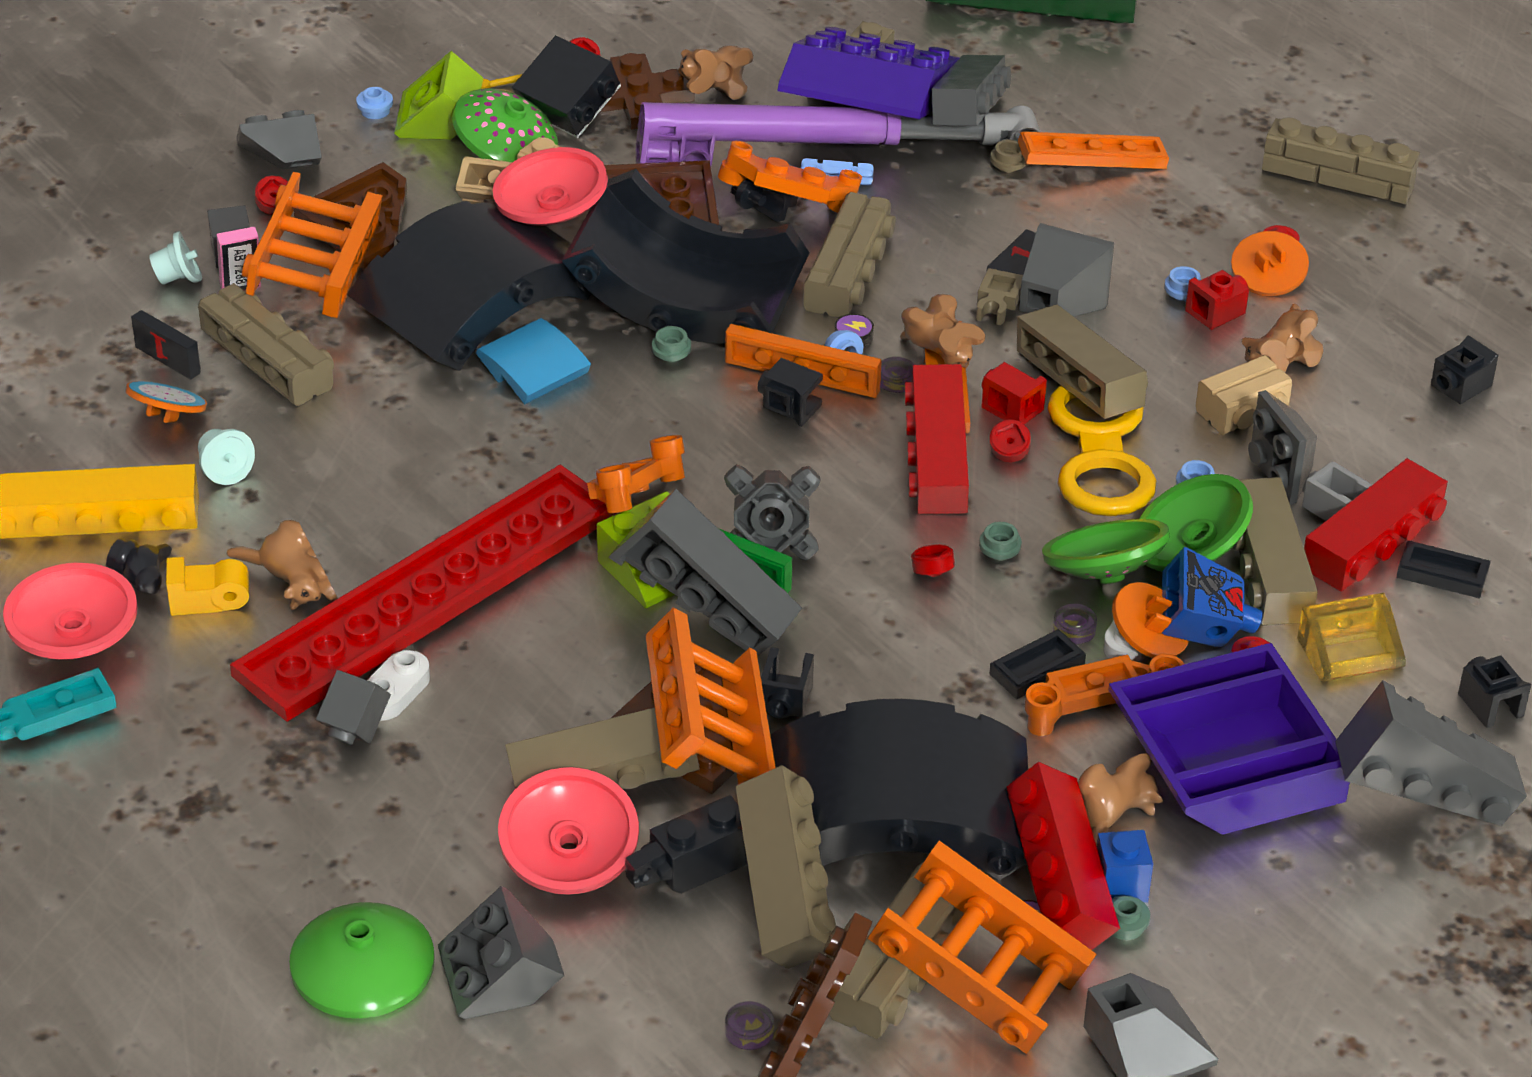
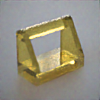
M1384 593L1302 607L1297 639L1321 682L1405 667L1406 657L1391 605ZM1377 637L1385 653L1330 663L1325 646Z

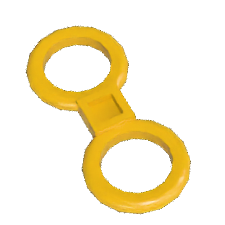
M1060 385L1050 395L1047 409L1055 425L1065 433L1079 437L1080 454L1070 458L1059 472L1057 484L1064 499L1075 508L1093 515L1119 516L1144 508L1155 495L1157 481L1147 464L1138 457L1123 451L1121 436L1132 432L1142 421L1144 407L1125 412L1121 417L1112 421H1085L1067 411L1065 405L1070 400L1076 398V396ZM1104 467L1128 473L1136 479L1139 486L1125 496L1108 498L1095 496L1084 491L1078 486L1076 479L1081 473L1090 469Z

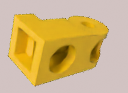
M184 557L167 558L166 585L171 616L235 610L243 607L248 602L249 571L242 562L235 559H225L210 565L185 566Z

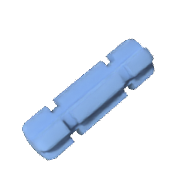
M810 158L803 159L801 163V169L805 167L818 168L828 176H839L841 170L844 169L855 171L862 176L860 185L869 186L873 181L874 169L873 165L869 163H858V166H853V162L823 160V163H818V159Z

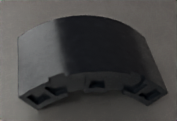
M637 169L608 179L605 192L596 204L590 208L562 259V262L573 276L588 291L619 314L656 332L667 326H676L685 330L687 337L691 341L726 343V330L730 324L773 333L810 253L790 223L766 229H745L743 233L722 231V226L704 221L692 215L688 219L669 208L671 203L655 191Z
M484 199L482 203L471 204L468 201H462L446 206L412 224L395 238L398 244L383 258L377 255L358 277L347 296L435 361L460 371L478 345L497 326L521 309L533 303L554 297L569 296L587 301L592 293L573 276L562 262L571 244L569 241L547 226L527 225L509 219L497 209L494 199Z
M875 699L847 703L845 711L822 716L820 711L790 722L770 734L775 767L784 766L800 777L805 778L813 790L814 801L811 805L814 823L817 825L821 835V843L818 846L822 866L845 858L878 852L905 851L929 854L939 840L978 869L990 874L999 881L1027 864L1006 788L1028 770L1027 740L1009 726L983 714H980L978 718L957 713L955 712V706L951 704L916 699Z

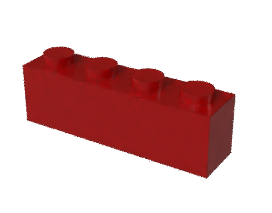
M962 364L913 365L912 381L905 382V406H913V411H906V436H914V442H907L908 466L916 467V472H909V497H917L918 514L968 513L969 480Z
M1406 458L1306 536L1304 550L1312 575L1340 592L1344 591L1355 581H1362L1371 568L1381 560H1388L1396 548L1406 540H1413L1421 528L1430 521H1437L1442 516L1447 505V500L1444 498L1448 481Z
M1037 762L1006 788L1040 913L1093 950L1120 930V926L1077 778Z

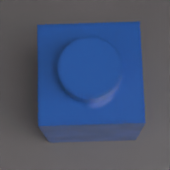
M1132 830L1098 833L1097 850L1111 898L1132 896L1144 903L1148 902L1153 860L1145 831Z

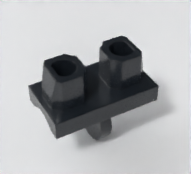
M748 178L739 186L732 185L730 192L735 195L736 204L742 208L750 209L754 207L776 222L784 221L787 209L795 206L798 200L797 196L756 186Z

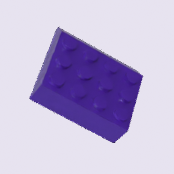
M825 27V31H816L814 35H806V38L793 43L779 80L777 91L921 119L933 112L932 88L957 62L959 57L949 56L950 50L944 48L929 47L928 51L915 49V43L909 41L894 40V44L880 42L881 37L877 35L861 33L859 38L846 36L845 29Z
M1272 643L1109 683V692L1183 812L1222 835L1347 801L1350 782L1345 781L1335 742L1336 737Z

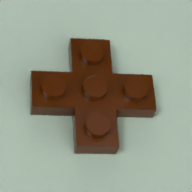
M627 53L622 56L610 57L621 87L600 112L624 109L631 130L638 129L642 102L682 103L695 101V93H690L686 87L689 80L680 75L678 69L652 73L645 53Z

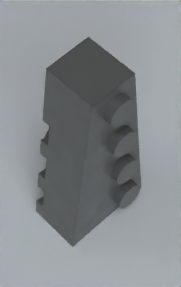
M677 489L637 523L608 557L620 566L625 561L642 572L639 579L653 588L659 583L678 596L676 604L688 612L703 613L710 618L709 626L745 651L749 647L756 650L757 656L781 637L802 609L784 589L776 584L724 532L718 529Z
M1384 680L1380 682L1335 741L1345 781L1501 826L1527 797L1515 756L1475 733L1468 735L1458 729L1455 721L1444 715L1441 718L1436 717L1426 711L1424 703L1412 696L1405 699L1396 693L1393 685Z

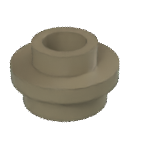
M999 141L991 151V163L1002 172L1012 173L1026 166L1018 141Z

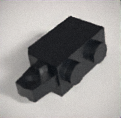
M728 795L649 829L650 842L641 847V850L626 857L625 872L626 877L635 889L655 882L666 881L673 891L682 894L748 865L738 803L731 795Z

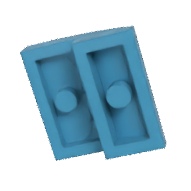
M542 318L478 348L476 351L477 356L496 381L500 383L506 380L524 405L588 373L591 366L585 355L566 335Z

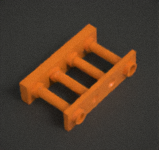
M293 172L287 186L281 184L275 202L276 209L254 255L247 254L245 258L242 277L247 278L246 294L254 296L262 278L317 292L318 297L324 298L322 315L338 318L378 227L383 195L367 192L361 206L355 205L353 208L298 193L301 173ZM297 208L349 222L352 228L345 227L343 231L294 218L291 215L294 209ZM287 231L339 245L341 252L335 250L332 254L283 241L280 238L283 232ZM275 254L327 268L331 275L324 274L323 277L270 264L269 262L272 255Z
M673 607L645 635L662 762L677 769L691 755L697 753L737 773L738 785L775 769L756 650L749 647L734 663L721 658L691 642L687 614ZM695 664L721 677L723 687L697 674ZM699 695L726 708L728 718L700 705ZM704 727L731 740L733 751L705 737Z
M939 840L914 876L925 886L901 917L888 908L868 939L876 944L884 954L895 958L998 1033L1005 1042L1016 1046L1027 1054L1049 1025L1039 1018L1037 1013L1057 984L1061 983L1071 990L1097 954ZM940 897L964 913L941 946L917 929ZM980 925L1003 941V944L981 974L957 958ZM1019 954L1043 970L1021 1003L997 987V984Z

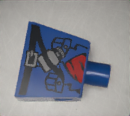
M1183 547L1162 571V597L1172 601L1171 607L1162 615L1172 618V621L1161 634L1214 647H1222L1239 630L1254 634L1258 630L1262 621V610L1244 604V580L1240 575L1186 547Z

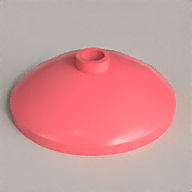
M570 147L549 148L525 155L508 165L495 180L493 197L497 209L509 219L534 226L553 225L574 219L593 207L605 192L608 177L603 162L596 155L586 150Z
M65 563L42 569L22 580L6 599L3 619L6 632L11 640L21 649L48 659L74 660L100 653L122 639L133 626L138 607L132 585L117 571L92 563Z
M556 768L541 772L527 779L508 797L499 817V845L508 866L519 878L529 885L555 894L586 893L605 886L626 869V857L634 854L637 848L639 821L630 797L610 778L583 768ZM573 843L576 845V848L563 849L562 845Z

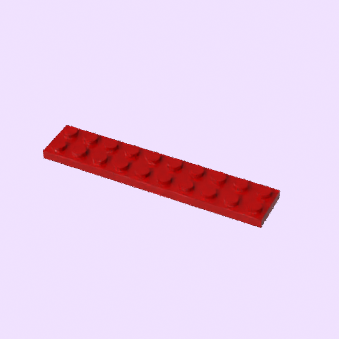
M560 464L230 664L231 677L288 722L325 699L337 670L356 677L362 676L386 661L391 655L407 648L597 529V523L617 513H608L604 502L599 499H590L587 483Z

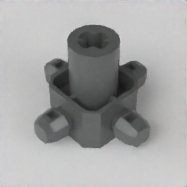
M734 465L724 475L726 486L736 496L734 498V526L736 528L730 533L780 553L790 545V550L801 559L809 560L819 550L817 539L807 529L809 528L810 511L809 499L806 496L810 497L818 488L821 481L820 476L810 466H805L791 475L792 481L780 470H765L753 481L754 475L743 466Z

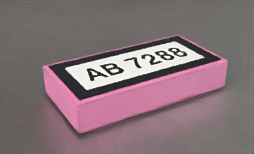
M256 227L217 234L221 289L235 283L241 289L246 290L247 278L242 277V269L247 254L254 255L259 244Z

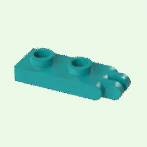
M96 668L10 698L0 708V740L5 741L14 737H18L20 740H27L117 708L115 695L100 669Z

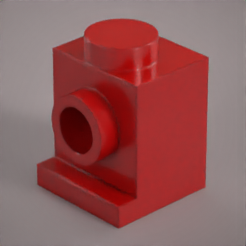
M1224 270L1200 281L1194 277L1189 280L1185 311L1210 330H1213L1246 314L1249 295L1248 284L1242 276L1235 275L1232 277Z
M1003 362L996 368L990 369L982 380L981 407L1002 420H1016L1025 425L1044 411L1047 379L1042 376L1034 379L1010 364Z

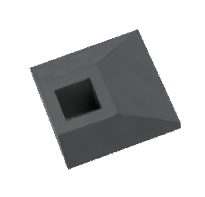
M293 110L283 113V118L268 120L266 115H258L246 118L245 124L239 125L236 137L237 145L281 169L320 164L322 156L314 114L305 115L304 110Z
M1040 223L1022 278L1019 311L1030 313L1058 304L1072 316H1078L1105 309L1109 298L1114 242Z
M1268 391L1258 392L1256 410L1253 413L1254 426L1252 440L1248 445L1249 456L1253 464L1258 465L1268 478L1281 477L1289 504L1291 505L1297 503L1303 484L1311 472L1317 436L1294 409Z
M502 886L481 903L438 944L458 1016L463 1019L533 1005L565 976L553 939L514 895Z
M1133 973L1088 988L1083 1027L1117 1077H1186L1218 1064L1217 1056L1169 989Z

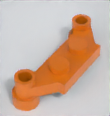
M737 140L731 142L727 159L722 161L718 173V178L727 184L739 186L748 178L756 186L827 204L829 209L837 213L847 194L850 192L858 193L862 176L852 170L844 169L841 170L839 176H828L818 168H797L790 166L787 161L780 158L769 157L768 159H763L752 154L753 147L750 144Z
M669 435L650 440L652 457L596 470L597 478L587 483L590 499H599L604 502L608 513L624 512L633 508L631 494L648 490L649 484L660 478L661 482H671L685 478L681 456L685 453L682 435Z
M1127 654L1046 673L1045 683H1035L1026 691L1025 711L1028 714L1027 728L1036 736H1047L1053 732L1054 724L1062 715L1116 703L1108 690L1109 683L1184 665V662L1174 655L1161 654L1155 656L1150 661V665L1132 661Z

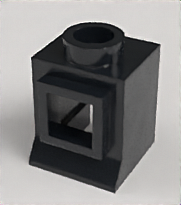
M1468 335L1460 345L1435 358L1430 385L1457 403L1462 404L1493 385L1499 355Z
M780 358L770 370L764 371L759 379L757 389L759 393L763 394V407L794 419L802 427L822 405V398L814 395L810 396L809 394L823 380V374Z
M770 648L762 673L761 683L766 712L778 719H785L789 716L803 717L809 693L813 687L814 654L805 653L801 677L779 674V648Z
M1502 655L1490 659L1479 656L1469 661L1463 667L1458 694L1482 724L1489 728L1495 724L1500 700L1505 701L1510 707L1509 710L1516 718L1524 716L1531 683L1523 681Z

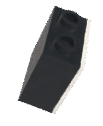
M555 35L512 86L515 94L537 106L547 116L552 126L579 138L621 87V84L611 61Z

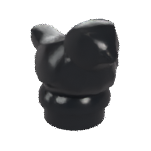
M119 538L109 550L106 567L123 575L132 587L138 591L156 594L162 585V574L159 570L160 563L170 556L172 548L167 544L158 546L145 544L140 546L135 540L129 539L127 541Z

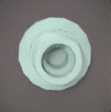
M180 231L174 232L173 242L168 244L167 247L150 254L152 268L161 284L164 285L180 278H187L193 283L202 280V273L194 259L198 257L196 249L189 250Z
M232 428L226 430L212 429L203 434L198 443L199 465L203 474L214 483L221 485L236 484L244 479L252 469L255 459L254 445L251 438L241 430Z

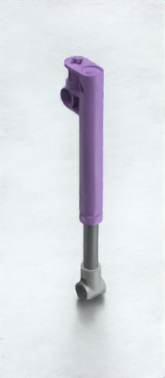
M642 102L639 113L635 155L636 164L710 160L711 166L715 141L737 140L743 142L875 145L882 143V145H898L900 139L978 140L980 145H996L1002 140L1018 141L1020 132H1040L1032 109L1022 105L1015 106L1006 113L988 112L977 126L933 125V116L915 119L859 107Z

